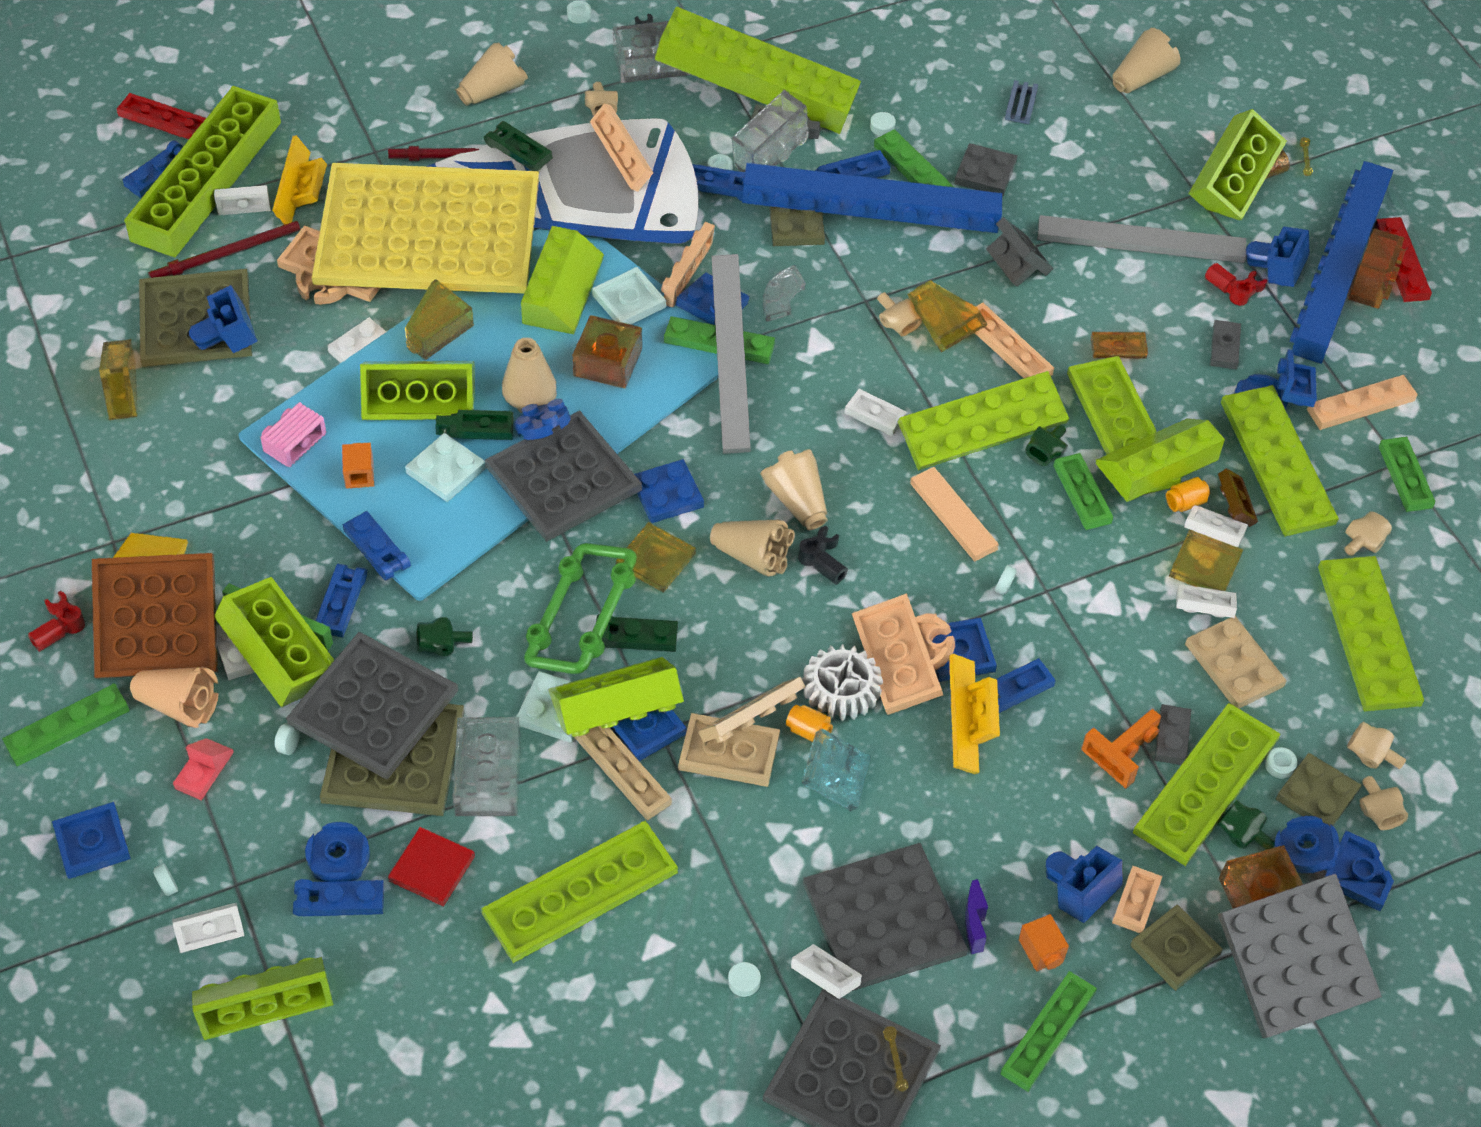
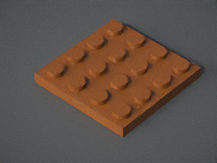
M213 553L92 559L95 678L134 677L143 670L204 667L214 671V673L218 672L216 619L214 617L216 613Z

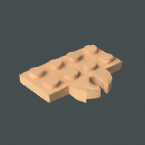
M305 225L277 259L279 268L296 274L297 289L303 299H309L311 291L321 290L314 295L315 304H331L340 300L346 294L371 302L380 290L377 287L313 285L312 273L320 231Z
M907 593L852 613L864 651L866 650L867 659L874 658L876 662L874 666L880 667L883 684L878 686L882 690L880 697L887 715L943 696L935 670L944 666L949 661V655L953 654L955 649V640L953 636H948L939 644L933 643L932 640L937 635H948L951 633L947 622L937 617V614L926 613L915 617Z

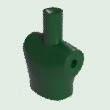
M1058 425L1052 432H1049L1039 426L1025 448L1027 456L1041 466H1047L1055 459L1061 458L1068 448V445L1060 439L1066 433V428L1063 425Z
M440 617L427 623L418 622L416 632L418 651L432 652L440 656H448L454 651V643H472L473 632L453 631L451 621L446 617Z
M1238 800L1230 806L1217 824L1228 834L1232 843L1241 849L1248 847L1253 840L1268 852L1275 846V841L1261 831L1267 820L1266 815L1259 809L1243 805Z

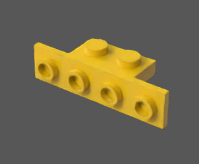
M297 135L292 136L272 209L276 217L284 225L293 221L296 207L318 201L327 163L322 157L309 161L311 152Z
M951 654L949 655L953 767L972 774H978V744L1000 736L997 680L991 677L975 682V661Z

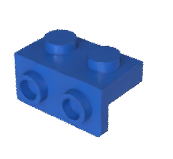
M1288 349L1285 358H1280L1277 367V374H1280L1277 389L1281 390V401L1293 403L1297 406L1314 407L1317 399L1316 368L1295 364L1293 350Z

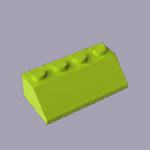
M1253 109L1234 115L1188 194L1206 210L1236 220H1242L1287 140Z
M557 226L551 227L521 300L522 324L574 335L604 258V254L578 231Z
M364 361L360 364L362 420L436 419V415L451 416V414L458 413V410H474V361Z
M1186 418L1098 458L1095 463L1126 502H1129L1218 461L1225 439L1209 420Z
M269 577L223 596L214 615L215 619L282 708L303 698L334 662V659L275 580Z
M663 657L548 688L562 730L567 735L571 734L573 737L585 735L590 732V728L601 726V728L616 726L619 724L618 720L630 718V720L641 719L647 716V712L657 709L659 712L670 711L676 708V704L684 702L676 667Z
M322 957L304 958L293 965L285 967L274 966L263 973L251 976L240 975L232 981L221 984L211 983L202 986L199 990L192 991L193 1013L204 1040L334 1005Z

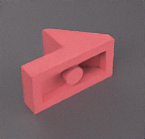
M207 738L187 745L186 750L189 760L173 782L176 790L201 801L234 753L233 749Z

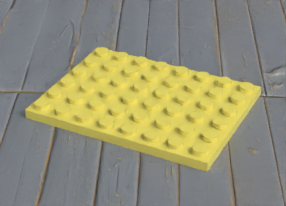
M332 163L312 273L313 285L524 294L529 279L539 171Z

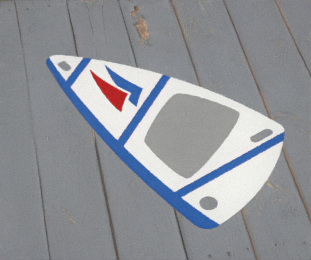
M663 119L621 120L653 171L651 177L639 191L630 189L591 123L525 134L551 150L553 159L538 170L539 185L534 228L550 230L552 226L576 230L586 236L642 242L681 244L689 241L694 235L697 222L698 188L691 159L678 134ZM653 128L660 129L661 132L656 146L648 148L646 144L650 131ZM488 145L476 148L479 149L477 151L460 153L426 166L531 171L495 147L491 148ZM671 213L678 217V222L672 227H665L660 223V218L665 214Z

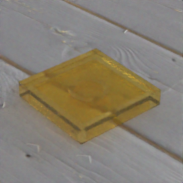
M650 522L645 525L627 547L633 550L637 556L636 564L633 568L635 577L663 593L696 554L695 547ZM617 558L616 564L623 563L625 559Z
M1189 529L1169 577L1195 587L1226 591L1241 558L1243 549Z

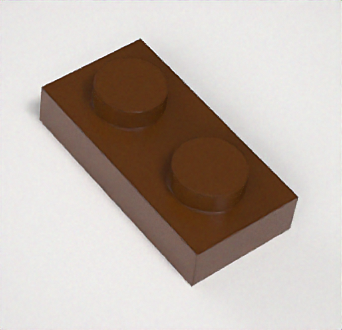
M1228 468L1218 473L1221 482L1220 490L1229 504L1228 513L1232 519L1251 527L1258 522L1243 478Z

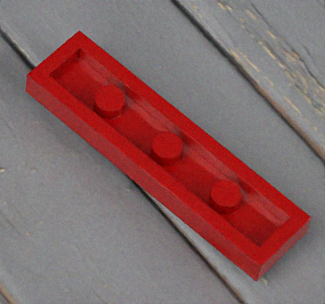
M129 93L117 107V113L120 117L186 139H190L206 119L205 117Z
M1402 218L1376 219L1374 227L1403 301L1430 300L1431 289Z

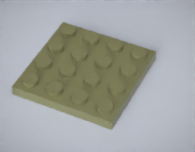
M247 269L139 279L140 361L142 367L252 356V345L233 353L226 342L222 341L205 350L198 349L189 336L191 326L209 318L207 309L210 308L207 296L230 285L245 305L251 321L249 275Z
M448 704L388 780L331 749L320 793L321 803L443 816L465 713L464 705Z

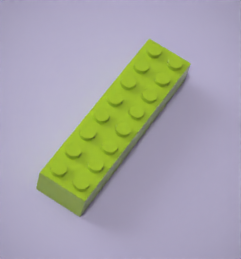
M677 6L660 38L655 60L771 107L802 112L805 117L810 118L809 120L820 122L821 127L838 134L842 131L861 83L860 80Z
M232 86L124 219L130 242L176 258L216 207L214 190L230 188L280 125L281 119L277 100Z

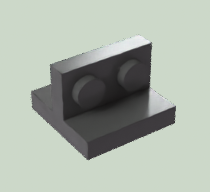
M1005 217L996 223L1003 233L986 250L1015 286L1018 287L1036 270L1047 276L1054 269L1027 234Z

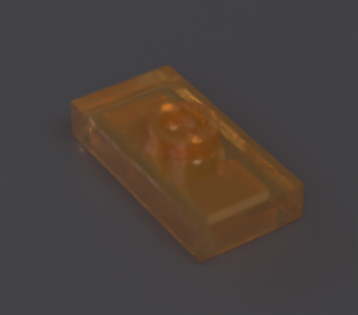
M1092 332L1091 334L1093 358L1119 356L1126 359H1147L1148 348L1145 332Z

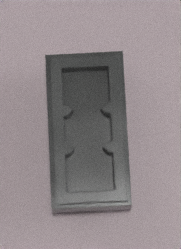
M1214 320L1210 366L1237 370L1241 323Z

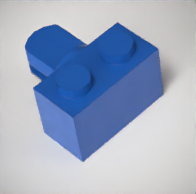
M1283 226L1279 236H1274L1271 243L1258 241L1249 243L1246 247L1247 264L1254 267L1268 268V283L1294 287L1310 255L1309 230Z
M231 285L207 296L210 308L207 309L209 318L191 326L189 330V336L198 349L201 350L225 341L231 351L235 353L258 342L245 305Z
M1099 846L1092 849L1085 857L1080 855L1077 859L1070 857L1062 851L1049 855L1046 859V877L1057 884L1059 909L1085 923L1123 885L1122 860Z

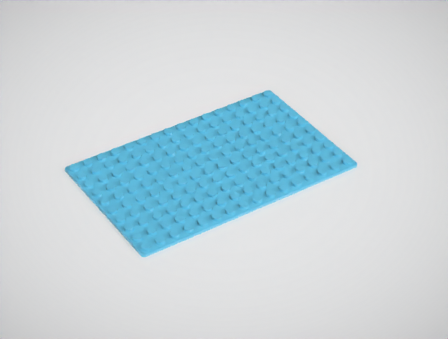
M538 228L533 232L528 283L550 230ZM583 235L604 254L592 288L638 267L664 297V293L661 292V283L603 238ZM591 289L573 335L522 324L521 300L524 295L522 293L447 290L239 433V439L348 539L350 538L344 532L342 524L368 511L399 550L404 552L410 560L411 567L404 571L400 569L394 572L392 578L416 600L421 601L529 520L487 468L448 502L406 473L405 466L441 436L436 435V419L362 420L361 363L364 361H474V410L514 412L515 422L523 413H520L518 408H514L506 402L502 395V380L515 343L521 338H532L539 345L556 380L557 396L555 399L563 400L570 415L580 410L616 454H618L719 378L717 354L664 343V334L671 316L702 323L707 322L674 305L673 308L666 306V308L621 329L592 296ZM301 402L302 405H305L307 408L309 407L315 413H318L319 416L322 415L326 434L314 446H311L310 450H307L302 457H299L295 464L287 467L263 451L260 437L267 426H273L281 419L286 409H292L297 403ZM514 425L513 440L453 438L484 461L524 440L522 434L520 437L517 435ZM371 442L374 461V487L346 489L343 476L342 445Z

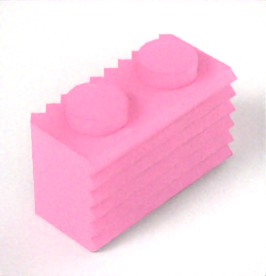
M301 402L297 403L292 409H286L281 419L273 426L270 425L264 429L260 437L263 451L285 466L291 467L292 464H295L296 460H299V457H302L307 450H310L311 446H314L322 436H325L324 418L309 407L307 408L305 405H302Z

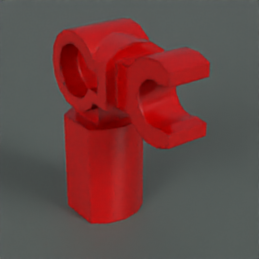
M1217 262L1210 266L1205 273L1206 280L1222 292H1228L1230 301L1239 306L1247 304L1249 298L1256 292H1262L1268 281L1266 278L1262 281H1256V271L1250 272L1248 278L1237 281L1233 274Z
M62 591L58 592L60 598L58 603H51L48 599L44 600L48 612L56 615L57 619L53 618L28 633L32 645L38 652L64 638L65 633L75 634L82 631L85 627V620L80 608L69 603L66 594Z

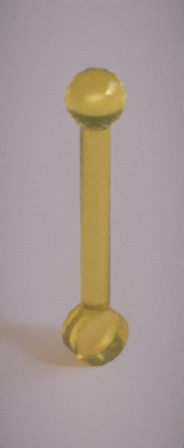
M1303 137L1300 140L1305 162L1303 173L1305 176H1310L1313 173V169L1310 167L1308 152L1310 139Z
M888 1026L884 1030V1038L889 1041L897 1075L896 1088L903 1092L908 1089L909 1083L904 1079L895 1042L897 1030L892 1026Z

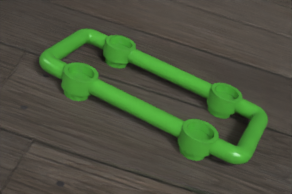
M583 543L575 548L571 556H566L560 561L558 570L561 579L539 624H533L527 630L526 639L529 646L524 659L529 667L580 674L587 670L592 659L599 657L604 652L605 645L602 636L623 590L633 586L636 581L633 568L636 564L637 556L633 550ZM584 555L625 559L623 563H618L612 568L610 576L613 586L593 630L584 633L580 638L579 647L582 654L579 661L569 662L537 657L538 652L549 647L552 642L549 629L571 582H575L583 576L584 570L581 561Z

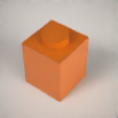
M371 442L343 444L342 462L346 489L374 487V461Z
M1051 914L1022 925L1019 941L1036 972L1044 968L1048 970L1054 969L1064 962L1069 945Z

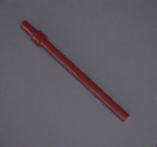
M409 146V148L388 149V158L420 161V159L449 158L457 154L473 152L479 149L419 148V146Z
M294 221L181 261L176 259L167 262V266L148 272L149 278L182 275L185 270L300 231V225L298 221Z

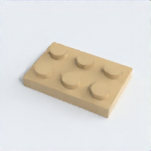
M1236 616L1192 635L1186 640L1185 645L1228 701L1239 709L1283 688L1287 680Z
M691 713L678 770L765 787L769 786L780 737V729L752 724L742 730H738V728L733 729V736L722 742L717 743L715 739L703 742L698 731L720 718Z

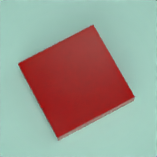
M419 827L388 875L389 882L444 907L475 858V852Z

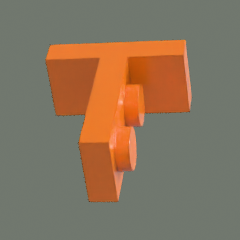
M1151 709L1112 743L1093 727L1085 734L1081 750L1126 789L1135 781L1139 768L1131 759L1138 752L1140 745L1144 742L1150 743L1158 735L1161 715L1154 709Z

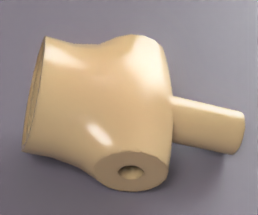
M601 82L593 84L594 91H585V105L591 110L593 116H595L604 103L611 105L617 113V91H605Z
M885 292L878 296L877 300L886 309L879 315L883 326L892 328L902 337L913 332L921 325L922 318L917 314L914 304L910 299H905L895 304Z
M1372 511L1362 518L1353 520L1345 532L1353 539L1345 547V552L1353 556L1362 547L1374 553L1378 552L1383 546L1386 537L1391 533V524L1382 515Z
M1364 721L1357 727L1347 744V748L1353 751L1362 763L1370 768L1376 769L1383 760H1386L1398 769H1401L1406 762L1405 758L1390 749L1394 735L1389 730L1372 727Z
M1372 776L1364 778L1362 783L1369 795L1359 800L1364 815L1372 819L1380 830L1393 829L1406 822L1408 813L1404 808L1403 797L1398 787L1381 790Z

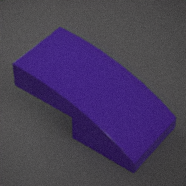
M978 879L971 882L965 910V930L971 955L984 952L987 939L981 922L986 919L988 904Z

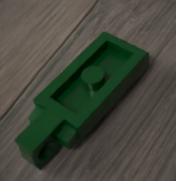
M458 410V413L451 414V416L436 415V435L446 433L452 438L513 440L514 412Z

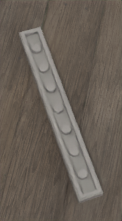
M1043 215L1039 217L1037 240L1239 263H1244L1246 259V238Z
M738 254L715 255L711 257L723 454L751 452Z

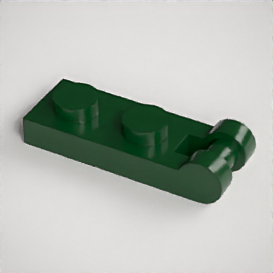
M501 121L496 126L495 131H489L484 135V141L489 147L497 148L531 171L540 170L553 159L551 150L505 121Z
M612 616L602 636V640L606 648L676 652L678 621ZM609 631H618V634H611Z

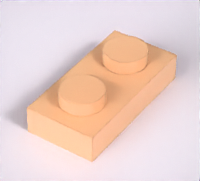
M1132 865L1112 923L1137 933L1143 932L1163 876Z

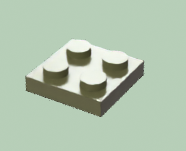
M769 206L773 246L825 244L822 212Z
M1308 753L1279 791L1276 800L1301 816H1316L1321 818L1323 823L1334 826L1362 785L1311 753Z
M1178 904L1132 939L1130 945L1175 991L1220 956L1223 950Z

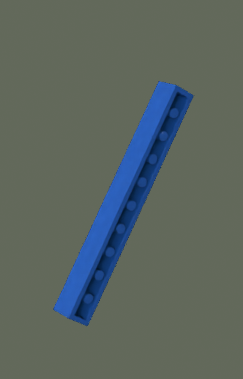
M1366 161L1363 162L1361 170L1355 169L1350 183L1355 186L1348 187L1344 199L1348 204L1342 203L1337 217L1341 221H1335L1331 235L1335 236V238L1329 237L1324 250L1325 253H1328V256L1322 255L1317 269L1321 271V274L1315 273L1311 288L1315 290L1314 292L1308 291L1304 306L1308 308L1307 310L1301 309L1296 323L1301 326L1300 328L1294 327L1289 341L1294 343L1293 355L1322 364L1394 171L1393 169Z
M746 163L742 203L797 210H815V212L991 233H998L999 227L996 223L1002 217V193Z

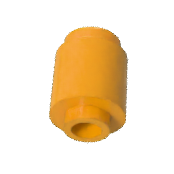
M1194 477L1172 486L1166 492V501L1173 512H1184L1192 509L1194 505L1200 506L1207 503L1210 489L1204 480Z
M794 705L786 719V726L791 728V732L816 744H819L822 740L826 741L833 729L829 716L806 705Z

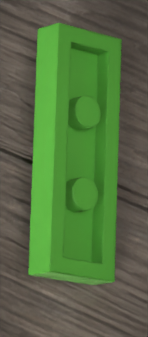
M1408 437L1381 440L1378 447L1406 512L1432 509L1436 501Z
M1081 453L1055 459L1053 466L1085 530L1112 524L1113 515Z

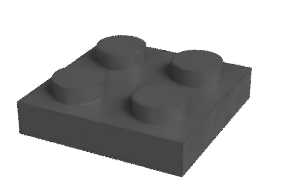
M969 143L955 176L954 184L980 191L1002 193L1003 197L1017 163L1018 155Z

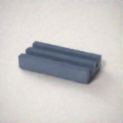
M1014 80L1005 120L1024 124L1030 123L1038 84H1033V87H1029L1028 82L1019 85V81ZM1021 92L1016 115H1011L1016 94ZM1026 93L1031 94L1026 116L1021 117Z

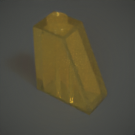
M435 279L431 282L405 327L408 349L413 354L417 353L424 360H427L474 326L472 307Z
M931 280L919 285L907 294L941 353L988 325L977 307Z
M131 339L103 342L99 372L109 420L137 417L136 362Z

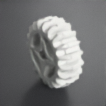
M842 644L839 650H835L830 645L828 653L820 649L817 657L811 656L809 665H806L804 668V677L802 678L805 685L804 696L809 699L810 707L818 706L817 711L821 713L828 712V716L831 719L834 715H839L841 721H843L846 715H850L855 720L858 713L865 716L868 708L874 709L876 701L880 698L882 690L878 685L883 684L880 667L874 666L876 664L874 658L867 659L866 650L856 653L857 649L855 646L851 650H845Z

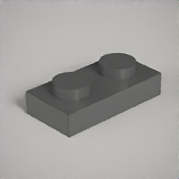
M1162 704L1159 712L1161 719L1158 725L1159 733L1157 735L1154 761L1182 765L1187 758L1191 709Z

